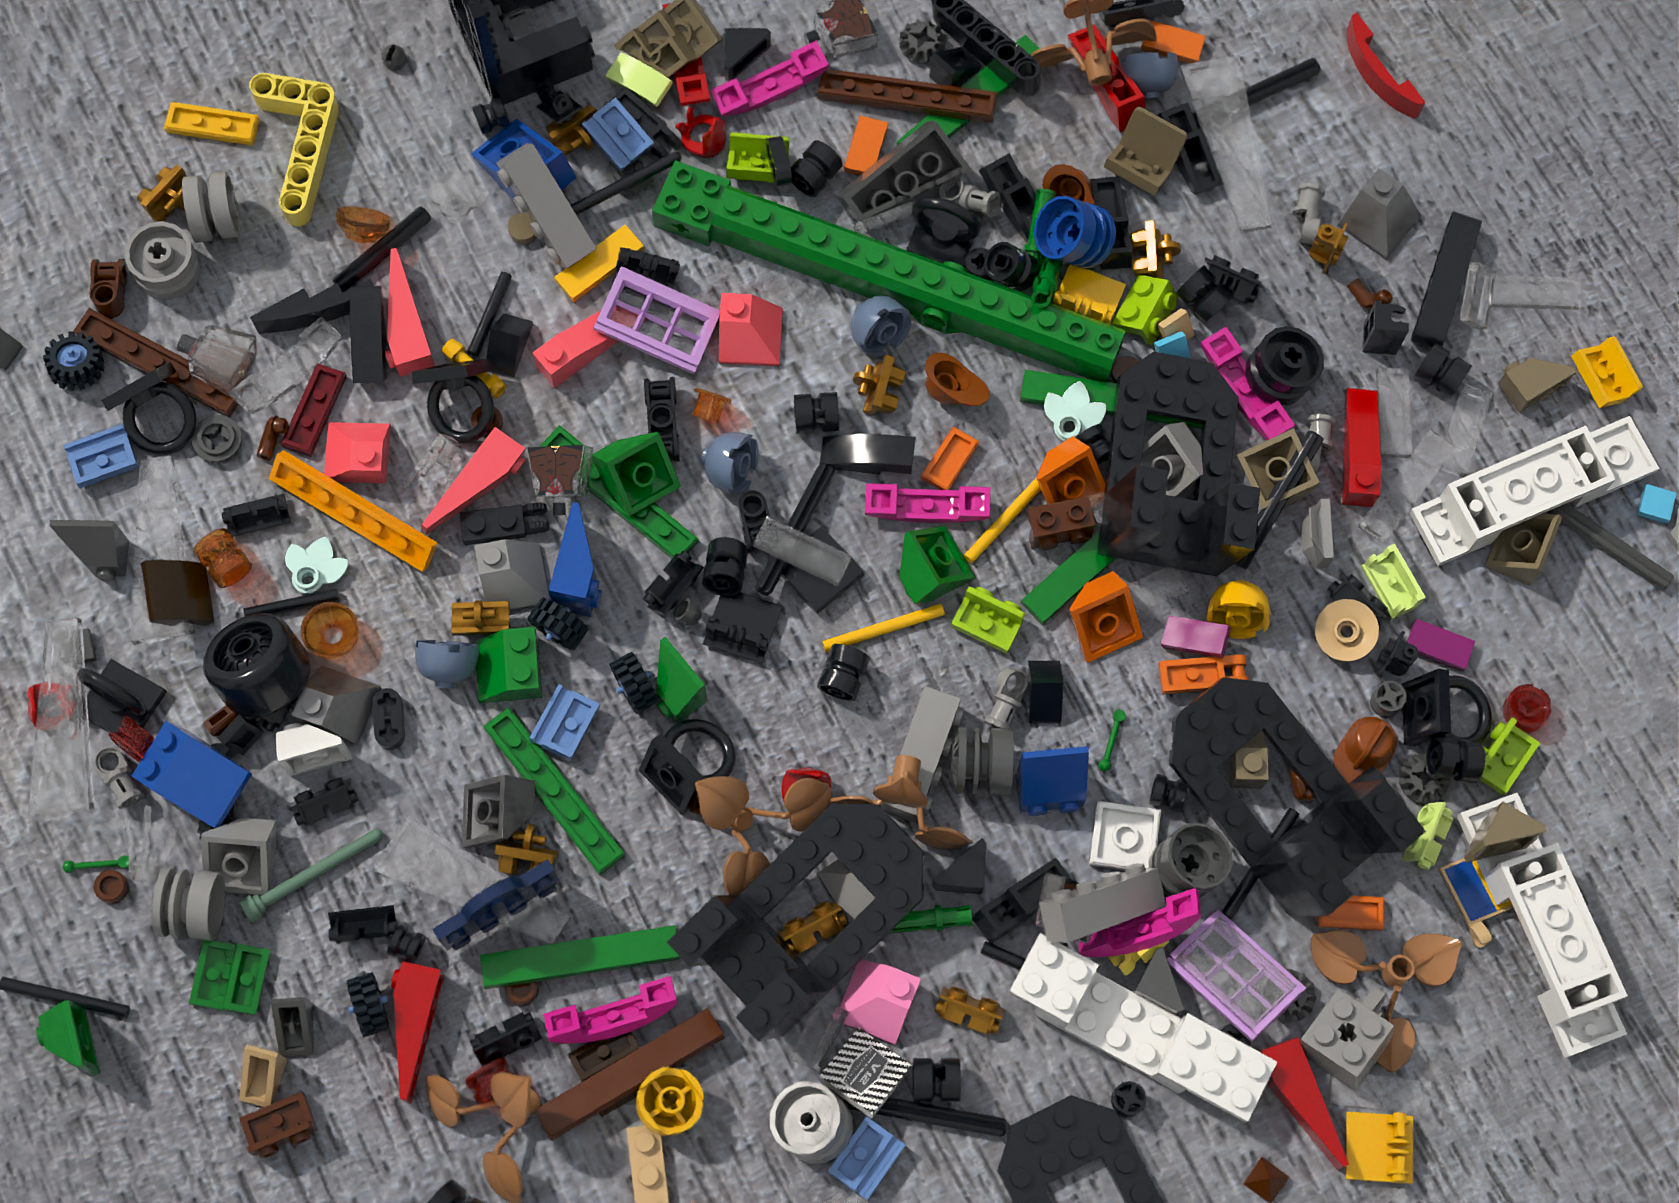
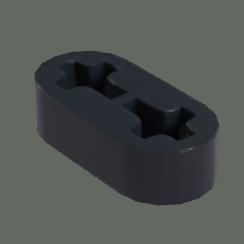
M783 137L766 138L767 158L775 186L791 185V167Z
M390 688L381 689L373 697L372 703L374 736L377 743L383 749L395 750L405 740L404 705L397 691ZM387 697L396 702V704L390 707V716H387L384 707L380 706V704L385 703ZM387 723H391L393 731L398 733V735L392 737L390 742H387L386 738L382 736V734L387 733Z

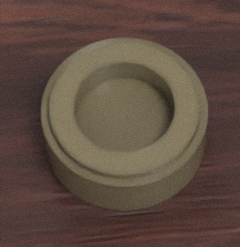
M526 212L513 215L507 225L510 238L519 244H528L536 238L529 226L532 221Z

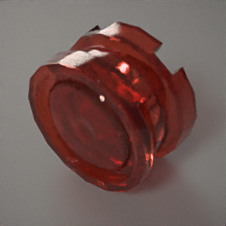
M1523 684L1516 687L1505 699L1502 707L1505 722L1513 717L1518 720L1515 726L1523 732L1531 733L1537 731L1549 718L1552 711L1549 695L1542 688L1534 687L1533 684Z
M125 716L120 721L121 726L117 729L118 732H110L108 737L119 748L140 763L152 744L154 737L143 727L141 728L134 720Z
M504 1057L486 1064L464 1081L469 1090L473 1089L475 1093L473 1098L477 1105L494 1100L491 1092L492 1077L499 1072L509 1073L507 1069L509 1064Z

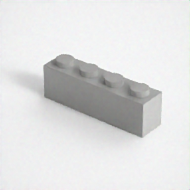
M526 143L496 162L500 169L497 171L500 180L506 187L510 186L514 191L516 197L513 200L523 214L526 212L530 217L532 223L529 226L534 235L539 240L542 238L546 243L548 249L545 252L554 265L558 264L560 267L568 268L597 249L533 144Z
M927 686L924 687L900 755L913 756L921 760L918 781L922 782L920 790L928 799V805L923 807V815L927 816L933 800L932 797L928 796L931 785L938 786L943 772V768L938 767L942 756L948 757L954 739L949 738L952 726L959 727L964 710L959 708L961 698ZM883 802L882 808L887 813L918 823L916 808Z
M1143 863L1132 864L1125 867L1126 872H1110L1101 875V881H1085L1076 884L1077 889L1073 891L1065 889L1051 893L1052 898L1039 902L1047 941L1069 943L1165 907L1166 903L1159 868H1145Z

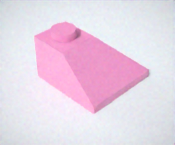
M861 960L855 968L834 1020L856 1030L859 1027L869 1035L895 1045L920 985L921 978L888 965Z

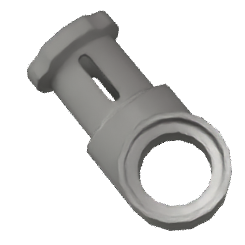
M958 177L948 179L939 187V195L942 199L955 202L970 212H981L988 218L996 216L1001 207L1000 193L996 191L989 193L980 191L978 187L966 184ZM954 186H960L959 193L955 197L948 198L949 190Z
M1308 182L1299 185L1298 193L1300 197L1298 205L1293 208L1292 213L1297 219L1304 221L1299 242L1312 245L1319 229L1321 219H1319L1320 212L1318 211L1320 199L1325 195V189L1318 184Z
M1327 414L1308 416L1310 431H1314L1324 438L1311 461L1315 474H1317L1319 469L1321 452L1333 450V443L1330 441L1331 428L1335 425V418Z
M1008 667L999 672L996 678V688L998 691L995 698L997 701L990 716L984 720L986 724L994 728L1011 729L1009 725L1017 709L1022 707L1020 702L1028 686V679L1023 671ZM1012 675H1015L1016 685L1009 691L1007 688L1008 680Z
M105 747L97 752L94 759L95 768L105 786H110L118 800L116 802L118 809L130 807L140 801L145 794L143 790L136 787L130 776L132 772L123 753L114 747ZM110 754L117 755L119 758L118 766L111 771L104 770L102 766L103 759Z

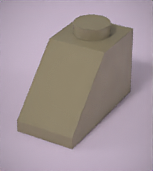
M1529 358L1522 363L1517 360L1503 370L1504 375L1498 385L1520 413L1568 384L1577 371L1572 366L1535 358Z
M1260 731L1229 757L1230 786L1232 788L1262 789L1269 780L1268 747L1264 733Z

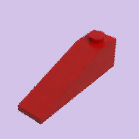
M1092 25L1097 49L1103 50V53L1106 54V41L1097 27ZM1087 27L1068 34L1071 46L1077 50L1083 61L1086 58L1085 54L1092 50ZM1111 50L1112 65L1110 70L1112 80L1102 85L1093 86L1107 115L1120 133L1125 131L1130 117L1137 107L1145 109V98L1133 79L1123 72L1119 59Z
M1346 388L1342 505L1373 507L1380 496L1381 485L1377 390Z
M402 961L400 970L395 969L393 973L391 988L395 989L394 1010L400 1099L405 1103L411 1104L445 975L440 969Z
M1297 1037L1261 1050L1260 1053L1277 1061L1267 1082L1269 1088L1336 1170L1348 1166V1160L1299 1038Z

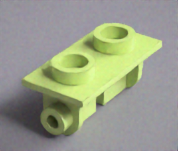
M1445 802L1428 803L1420 810L1417 820L1426 832L1406 848L1402 858L1403 861H1418L1417 866L1425 870H1430L1431 866H1435L1443 845L1433 839L1436 836L1440 840H1445L1454 820L1452 817L1453 811L1445 808Z

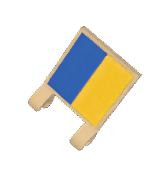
M1463 858L1439 868L1438 870L1468 926L1475 946L1477 948L1486 946L1492 940V936L1482 922L1514 909L1511 900L1496 905L1477 861L1466 863Z

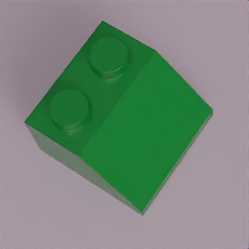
M535 627L503 629L475 641V644L479 645V656L476 666L479 704L542 698L539 639Z

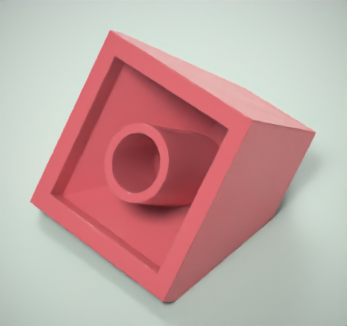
M721 293L719 364L780 366L783 308L752 294Z
M328 422L324 474L338 483L386 484L391 425L383 423Z

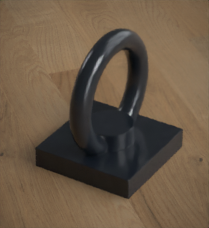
M925 197L917 200L911 210L912 216L917 223L906 250L942 264L944 262H954L965 267L966 256L971 251L975 239L980 234L983 216L971 213L965 207L942 198Z
M495 358L441 364L411 372L413 384L435 381L428 393L427 412L434 429L446 440L457 444H469L482 438L491 427L494 418L493 398L486 384L476 375L497 370ZM470 386L480 398L482 414L480 421L473 429L459 432L450 428L444 422L439 409V401L444 390Z
M171 361L101 400L108 411L125 402L122 419L128 437L140 449L152 454L166 455L179 451L189 443L196 429V411L190 398L177 386L161 382L177 372ZM160 394L173 398L181 407L184 415V425L180 434L173 440L163 443L154 442L146 438L139 431L135 421L136 408Z
M110 659L101 674L88 668H82L77 672L79 681L88 687L90 691L76 710V713L132 745L167 691L122 664Z
M1436 669L1402 683L1407 696L1406 703L1403 705L1404 745L1417 746L1437 736L1453 738L1457 742L1467 740L1482 743L1488 736L1492 723L1491 707L1482 689L1470 679L1456 675L1449 676V670ZM1450 688H1458L1467 692L1478 708L1479 723L1477 729L1468 737H1458L1451 733Z
M688 719L673 725L664 736L660 733L652 739L638 771L683 815L691 808L698 795L695 782L711 777L730 776L735 766V748L729 736L717 725L705 720ZM688 732H701L711 736L722 749L723 762L720 768L712 774L702 776L691 762L674 747L676 740Z

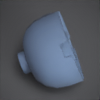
M1159 52L1127 55L1126 60L1119 58L1123 72L1133 79L1144 95L1145 100L1158 99L1159 93L1169 90L1177 78L1178 57L1175 53H1167V58H1160Z
M874 296L865 300L856 307L850 322L852 338L859 349L867 356L872 358L882 357L886 355L882 350L892 343L895 349L907 336L911 327V320L908 318L910 312L901 303L888 296Z
M730 431L717 436L709 447L705 448L702 455V463L712 485L735 495H741L748 489L751 481L745 479L750 468L756 471L759 455L758 442L756 439L751 438L753 435Z
M416 640L415 659L417 668L425 678L435 681L434 687L454 688V682L465 681L475 671L479 656V645L447 640L446 642Z

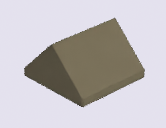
M1294 428L1237 454L1251 486L1260 488L1259 503L1262 510L1271 503L1273 498L1267 499L1277 482L1284 480L1290 471L1291 466L1289 462L1296 450L1300 454L1303 449ZM1307 456L1303 461L1306 471L1298 485L1286 491L1280 499L1282 501L1289 498L1285 506L1297 503L1320 485ZM1287 467V472H1286V474L1281 477V475L1283 474L1285 468Z
M1540 514L1503 530L1495 539L1485 566L1530 586L1543 569L1562 517L1556 514Z
M1502 802L1483 819L1464 859L1466 863L1526 849L1547 830L1544 824Z

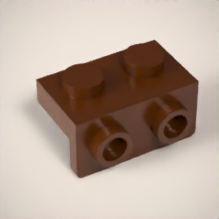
M1088 497L1031 507L1027 512L1031 525L1029 534L1031 549L1050 550L1056 548L1058 544L1065 542L1080 544L1086 542L1093 535L1095 521Z
M304 1092L297 1093L239 1117L249 1145L247 1146L248 1153L253 1156L259 1155L260 1159L278 1153V1147L291 1142V1145L303 1143L311 1138L310 1133L318 1130Z

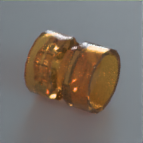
M225 528L217 529L204 536L195 545L193 550L202 565L208 567V573L219 588L229 587L243 579L250 572L253 565L243 550L237 549L238 543Z

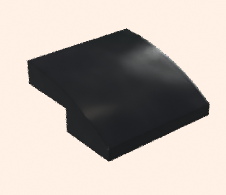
M820 527L795 548L781 577L796 590L798 597L818 614L865 574L849 554Z

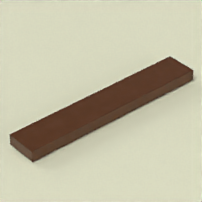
M827 69L822 73L817 93L818 99L989 123L993 122L997 102V92L832 69Z
M88 308L73 330L75 336H78L79 332H84L86 337L88 335L92 336L94 341L98 343L100 350L145 374L171 361L177 372L161 382L177 386L188 397L229 418L246 394L244 389L238 386L232 396L210 385V381L205 375L191 373L194 367L199 365L91 308Z
M706 1008L534 1111L548 1137L553 1141L637 1091L642 1082L652 1072L662 1067L676 1068L723 1040L725 1036L709 1009Z

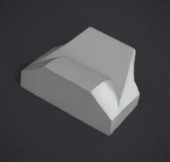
M1320 499L1314 506L1309 508L1308 515L1301 522L1302 553L1316 568H1328L1334 558L1330 499Z

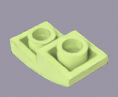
M622 52L605 75L611 83L622 88L627 87L640 100L656 107L659 106L673 85V82L663 74Z

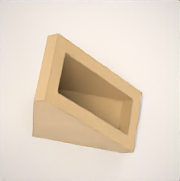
M246 1045L244 1048L239 1100L262 1107L273 1104L288 1059L279 1053Z

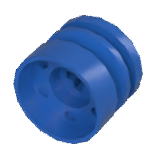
M1057 196L1048 201L1040 210L1035 221L1034 238L1041 254L1050 259L1066 262L1080 268H1093L1101 264L1108 257L1115 243L1116 227L1114 219L1108 210L1069 196Z

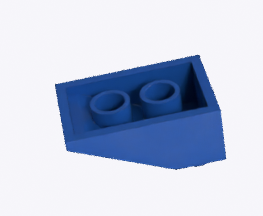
M517 118L471 153L475 161L512 200L516 195L510 186L506 187L497 174V171L500 169L496 162L526 143L535 146L561 191L576 179L563 152Z
M572 502L548 591L552 602H556L560 607L570 608V613L591 617L593 608L599 607L602 590H599L600 581L596 579L579 503Z
M165 721L132 774V777L213 828L221 826L252 773L190 731Z
M1088 746L1023 752L1015 775L1020 812H1028L1029 816H1040L1047 814V810L1060 809L1061 813L1079 811V807H1083L1087 799Z

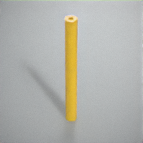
M1036 478L963 555L966 561L973 564L1041 491Z
M939 603L824 640L822 645L825 653H828L833 644L853 645L945 615L942 604Z

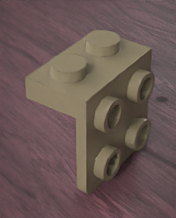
M1137 107L1130 117L1120 143L1108 156L1103 167L1113 172L1116 176L1138 186L1141 190L1155 196L1169 179L1187 140V133L1146 109Z

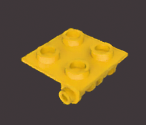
M1069 264L1060 288L1055 293L1053 304L1110 325L1126 284L1091 270Z
M1346 1112V1158L1349 1163L1346 1166V1179L1413 1184V1116H1406V1113H1393L1391 1115Z

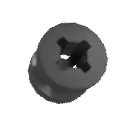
M1385 681L1379 684L1370 698L1372 710L1378 716L1384 718L1396 715L1406 703V691L1402 685L1394 681Z

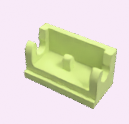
M1395 543L1388 546L1380 555H1371L1365 564L1361 565V569L1377 597L1388 607L1386 612L1391 620L1418 608L1426 598Z

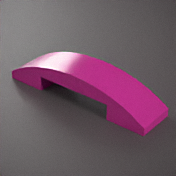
M817 41L791 52V59L748 79L738 82L737 78L711 89L710 93L722 117L748 112L777 101L821 75L829 68V64Z
M1227 327L1200 342L1208 362L1214 364L1239 397L1238 409L1263 438L1269 440L1295 427L1294 422L1279 401L1269 404L1259 398L1249 387L1245 376L1246 361L1241 356L1243 350Z
M866 483L865 515L882 519L921 523H955L990 519L991 487L959 486V490L897 489V484Z
M1193 888L1166 897L1167 907L1087 935V943L1078 939L1079 954L1084 957L1123 955L1154 947L1180 935L1201 918L1199 891L1197 888Z
M671 976L639 985L641 992L639 995L578 1013L576 1005H571L545 1013L544 1019L549 1041L552 1043L598 1041L631 1032L653 1022L678 1004Z

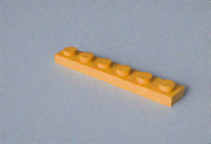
M285 450L277 453L268 478L269 480L421 572L429 568L438 542Z

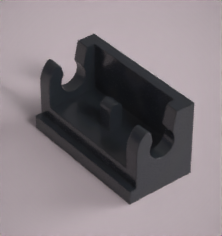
M1375 300L1363 324L1362 352L1387 355L1397 354L1409 332V324L1402 321H1393L1391 314H1404L1406 312L1404 307L1382 304V301Z

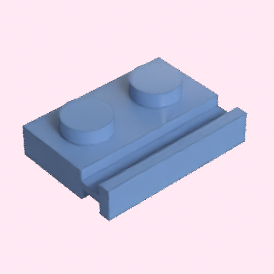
M616 97L592 115V118L587 122L582 123V128L620 172L654 146L651 138Z
M123 424L63 445L75 482L79 488L139 467Z
M558 684L534 728L529 742L536 743L542 746L543 749L571 762L600 708V703L573 690L569 691Z
M866 1116L851 1137L848 1146L829 1168L828 1173L868 1201L906 1144L899 1141L891 1133Z

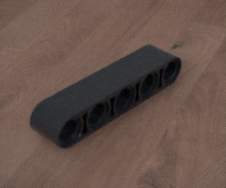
M931 0L934 22L938 26L940 25L941 29L1022 96H1032L1040 90L1041 68L1039 62L965 0Z
M1455 211L1452 212L1412 333V342L1430 348L1435 343L1443 346L1482 220Z

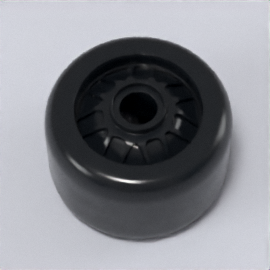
M266 613L244 616L227 625L210 642L203 659V671L208 683L231 711L244 717L266 716L287 706L303 690L311 670L310 657L288 624L281 618Z

